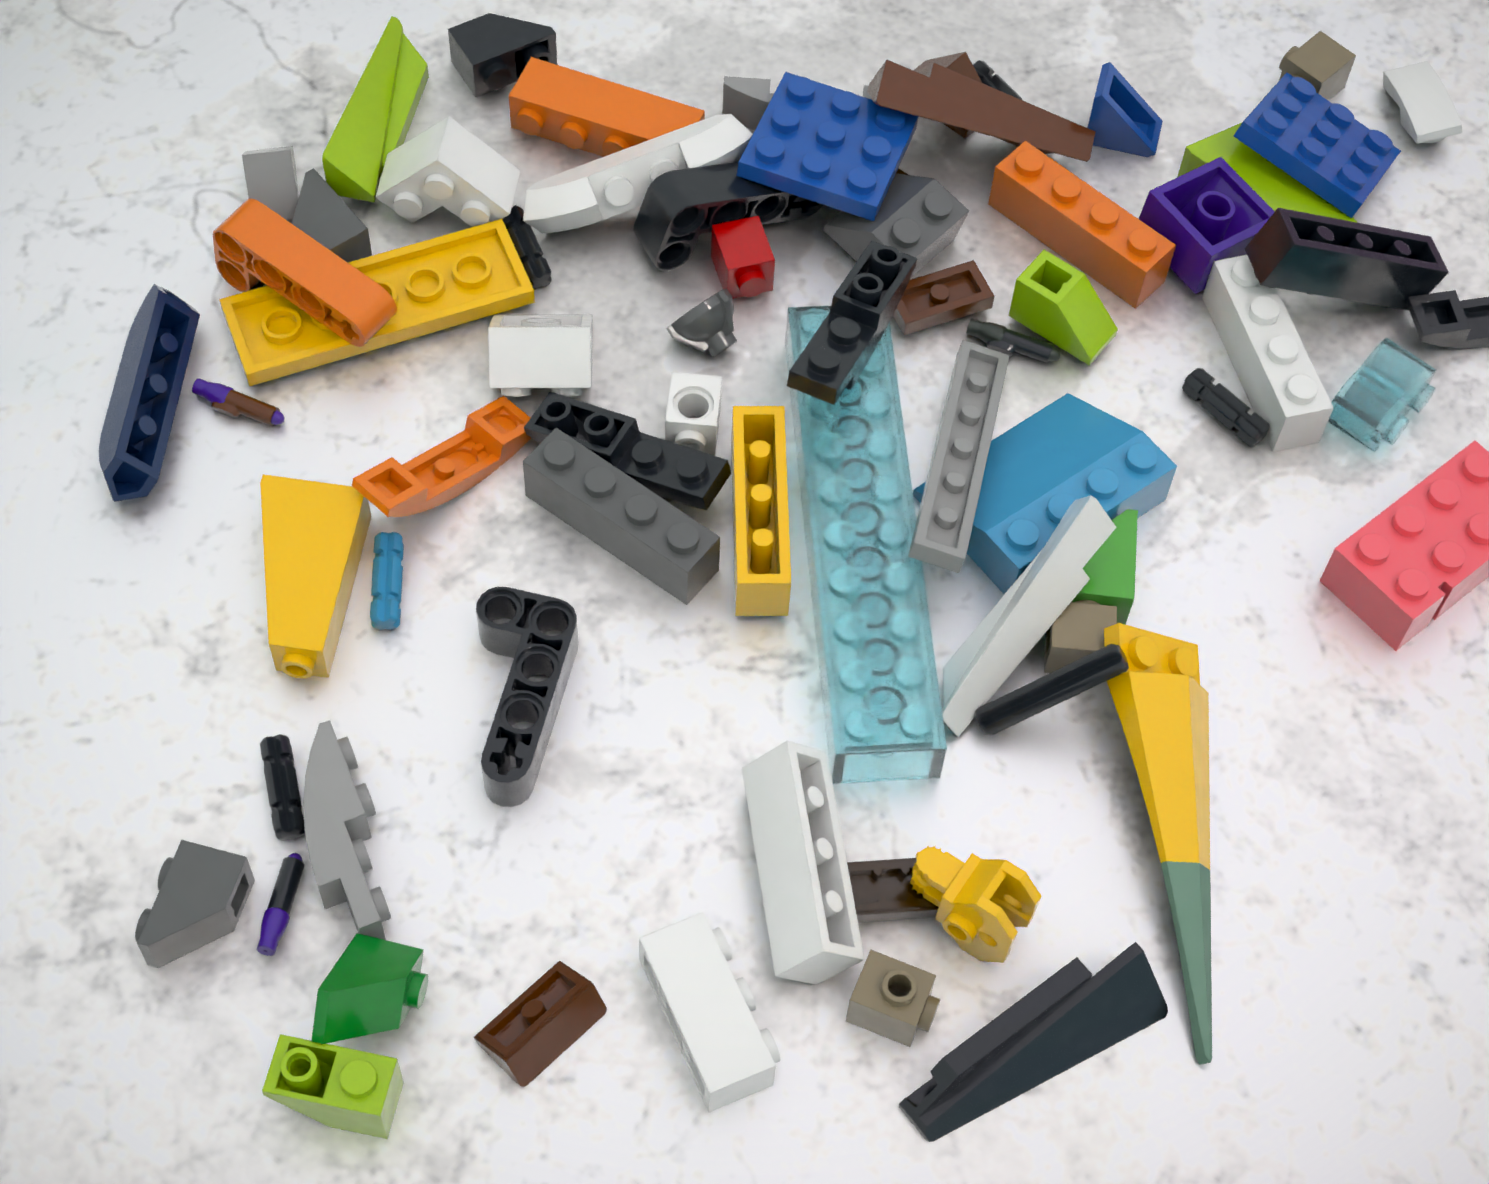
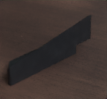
M1137 942L1129 946L1094 976H1092L1093 974L1078 957L1073 959L944 1056L930 1071L933 1078L904 1098L898 1107L925 1140L934 1142L1164 1019L1168 1013L1166 1001L1145 952Z

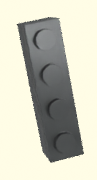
M555 428L523 460L525 496L684 604L688 605L719 571L720 536L558 428Z

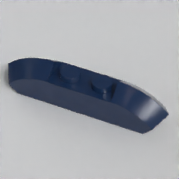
M156 284L152 286L145 297L130 328L100 437L99 463L114 502L147 497L159 479L200 314L195 308L171 291Z

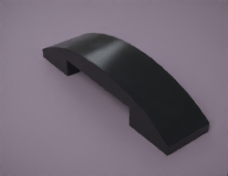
M1456 290L1408 297L1406 303L1422 342L1452 348L1489 347V297L1460 301Z

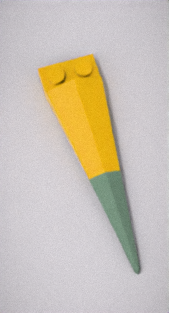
M1117 623L1104 628V646L1109 644L1119 645L1127 658L1129 668L1126 672L1107 680V684L1136 768L1162 867L1179 949L1195 1057L1199 1065L1211 1063L1209 692L1200 685L1197 644Z

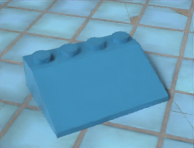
M1067 393L991 441L967 555L998 589L1005 594L1044 548L1066 511L1076 499L1090 495L1098 500L1111 520L1127 509L1138 510L1139 518L1166 500L1177 465L1143 431ZM926 482L913 490V496L920 504Z

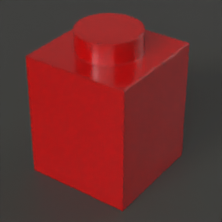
M759 216L712 225L711 258L722 289L727 288L733 299L754 297L764 292L773 291L775 258Z

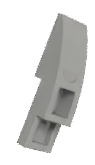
M329 720L320 723L311 746L305 774L303 807L309 859L324 909L347 902L359 934L386 940L382 922L391 919L385 897L380 886L369 889L363 874L373 870L363 841L372 838L367 817L376 815V811L366 783L355 786L350 774V770L358 768V764L348 737L337 740Z

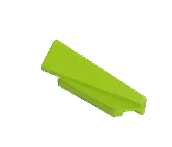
M391 16L322 155L326 182L338 196L375 202L379 179L383 172L387 154L404 144L429 78L427 63L403 33V26L400 20Z

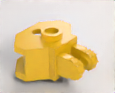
M927 846V848L916 854V863L912 869L913 874L910 884L913 885L912 889H915L917 894L922 893L923 898L939 907L935 920L942 923L943 929L954 938L962 950L979 961L1004 963L1010 954L1011 946L1018 933L1015 927H1028L1042 897L1028 874L1007 860L981 859L973 853L964 863L948 852L943 853L941 848L937 849L935 846Z

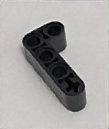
M739 162L673 170L658 176L648 187L634 223L633 231L656 269L670 271L683 265L690 258L700 234L712 232V225L759 216L762 225L802 219L816 213L823 204L737 176Z
M494 587L481 594L477 601L476 615L479 637L482 645L488 651L497 655L514 658L482 753L481 767L487 797L499 806L514 807L522 804L530 797L538 777L578 651L577 615L574 608L564 600L510 587ZM499 618L511 619L509 622L503 624H496L493 622L495 619ZM552 629L563 631L555 636L544 634ZM537 674L549 677L541 682L528 680L531 676ZM520 721L535 723L526 729L512 727V725ZM510 756H513L516 760V768H510L509 770Z

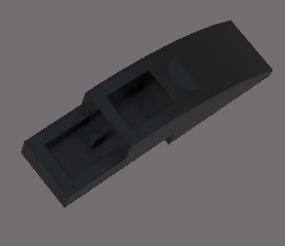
M871 241L834 294L829 314L789 370L787 387L835 405L845 388L851 390L882 338L909 283L918 258L900 252L894 247Z
M551 391L524 426L526 434L539 444L555 428H558L669 503L674 500L707 511L731 475L729 462L726 459L639 431L636 418Z

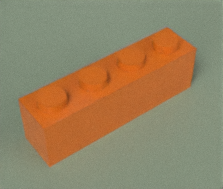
M534 57L530 58L509 94L511 128L520 130L528 135H536L564 144L569 148L580 149L602 157L705 119L704 110Z
M1024 141L995 166L988 204L1136 309L1165 282L1176 245L1036 147Z

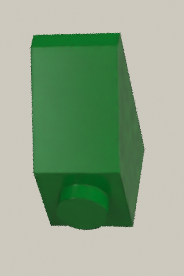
M356 933L318 988L311 1042L327 1044L399 1029L411 1008L419 1009L425 998L428 974L421 973L424 949Z

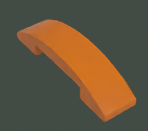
M502 396L467 415L464 431L402 465L391 457L353 478L352 486L387 517L410 516L433 509L471 489L514 456L531 439L524 430V426L531 417L505 396Z

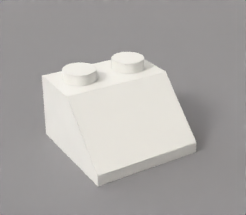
M494 314L488 326L489 388H501V395L513 397L531 395V388H551L552 392L563 396H578L582 394V388H591L592 314Z

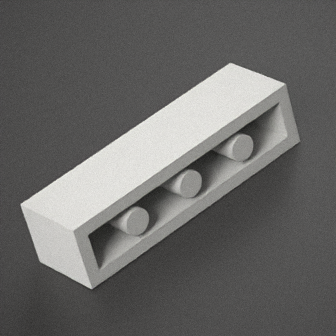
M1247 255L1214 261L1202 299L1254 412L1269 423L1270 428L1265 437L1272 452L1318 443L1334 407L1277 288L1260 285Z
M786 740L742 767V775L775 977L817 985L860 963L865 958L827 752Z

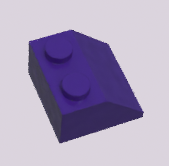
M1219 157L1150 190L1139 220L1176 245L1170 268L1196 294L1205 289L1214 261L1247 255L1245 251L1246 246L1275 211L1222 157Z

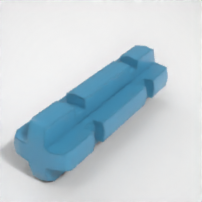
M380 532L374 538L373 553H375V558L373 559L371 588L373 601L370 606L371 625L377 630H394L400 625L401 609L399 604L401 603L403 572L401 561L403 560L404 544L402 536L397 532Z

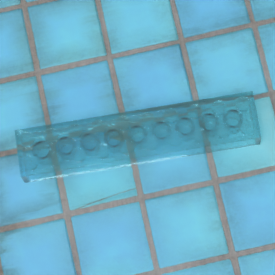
M831 306L788 307L785 336L788 375L791 367L829 314ZM889 322L882 338L851 390L845 388L835 405L790 388L827 748L833 784L940 778L947 750L922 561L908 557L916 525V514Z

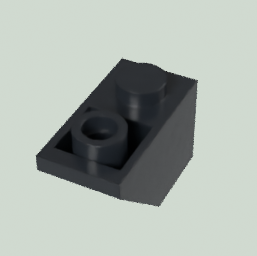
M488 13L448 29L451 62L475 97L502 89L509 84L517 82L531 57L557 65L556 32L550 26Z

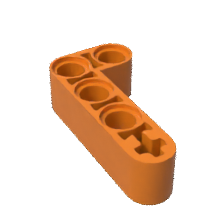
M250 198L246 200L213 231L217 269L233 288L240 292L250 291L261 281L354 346H364L397 312L394 299L381 285L256 199Z

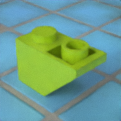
M1045 249L1016 279L1008 316L1090 366L1116 336L1118 328L1087 276Z
M280 1034L262 1093L264 1096L328 1127L388 1139L404 1081L397 1058L330 1044H319L311 1042V1040Z

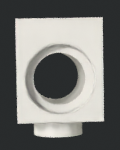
M671 372L665 420V440L710 455L716 454L721 409L722 376Z

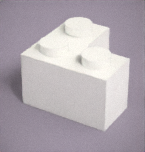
M448 116L387 154L376 198L410 223H414L444 206L466 224L474 227L510 215L521 170Z

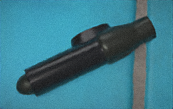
M971 318L967 327L966 334L987 343V348L1013 356L1016 352L1046 363L1057 361L1061 356L1059 350L1054 347V344L1007 329L1003 325L981 322Z

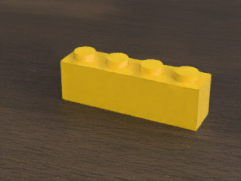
M733 406L731 461L735 616H788L791 592L785 408L784 406Z

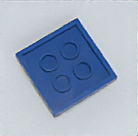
M785 72L739 160L737 176L874 221L915 133L919 117L879 106L872 99L856 95L852 92Z
M1287 72L1247 116L1234 134V137L1350 218L1355 215L1401 152V150L1393 146V142L1387 135L1378 130H1370L1357 121L1348 108L1338 103H1331L1316 93V89L1310 82L1301 77H1293Z

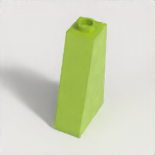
M1242 123L1190 144L1185 148L1177 177L1222 157L1274 211L1277 208L1357 222L1353 217L1347 216L1235 138L1234 134Z

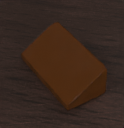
M559 961L473 1038L513 1081L525 1087L601 1019L607 1012V1007L591 981Z

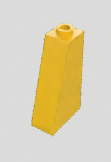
M263 474L260 487L268 643L276 671H283L294 678L306 679L311 676L329 678L371 521L369 501L352 486Z

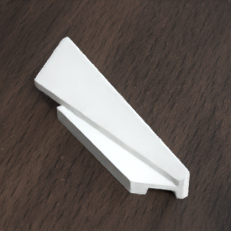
M1090 495L1076 499L1070 505L1044 548L943 667L944 706L938 718L957 737L975 718L976 710L990 700L1090 580L1082 568L1117 528L1098 500Z

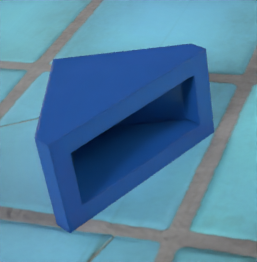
M1111 62L1103 64L1087 127L1096 131L1093 146L1143 157L1155 155L1163 122L1162 119Z

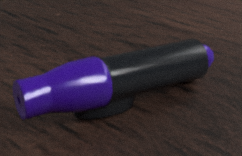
M292 853L282 861L268 908L264 912L261 923L260 940L256 949L260 954L266 956L275 955L278 943L288 926L289 914L305 866L302 857L298 853Z

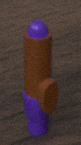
M197 378L193 384L192 393L212 403L211 408L232 418H237L241 414L271 427L284 422V415L278 407L235 391L229 386L208 382Z

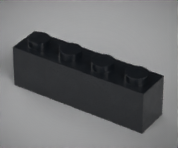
M1283 208L1276 209L1245 248L1254 269V274L1261 286L1409 310L1406 303L1408 297L1430 294L1449 273L1431 236Z

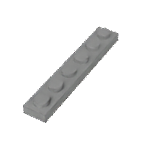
M962 340L957 352L908 554L910 558L959 573L963 566L1010 355Z

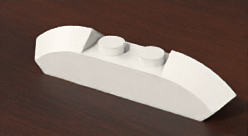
M732 114L715 115L542 179L526 190L523 221L541 233H553L590 225L642 205L650 184L663 173L673 170L739 162L753 134Z

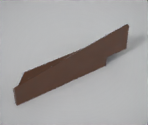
M886 60L868 86L867 93L873 102L885 108L989 135L1017 147L1024 141H1027L1044 154L1055 153L1088 162L1091 157L1096 131L936 63H933L925 75L890 60Z

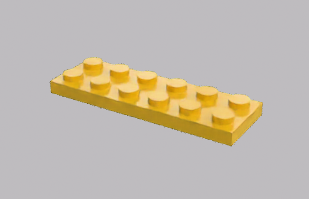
M502 219L348 262L387 290L397 306L396 314L362 347L350 344L269 286L219 299L249 387L535 303L534 289Z

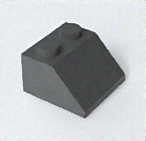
M896 173L874 221L841 211L824 226L823 231L856 261H858L871 241L894 247L900 252L918 258L911 276L913 277L954 241L969 210L936 179Z

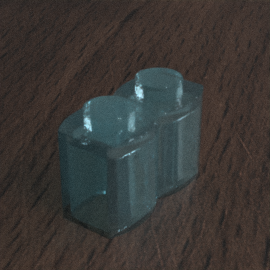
M1386 337L1333 398L1331 403L1334 408L1328 422L1373 452L1384 441L1393 445L1410 421L1405 417L1412 409L1420 413L1433 396L1436 388L1430 385V382L1437 370Z

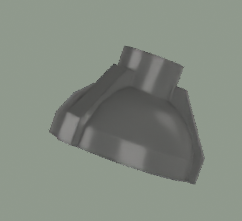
M727 288L722 289L685 313L666 329L674 340L702 352L708 349L712 357H715L737 342L732 333L734 331L733 297Z

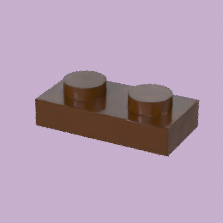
M972 260L909 280L893 317L905 336L991 309L995 296L975 261Z

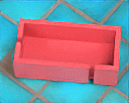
M1474 440L1338 545L1329 559L1320 582L1395 651L1425 629L1431 619L1436 620L1489 577V452Z

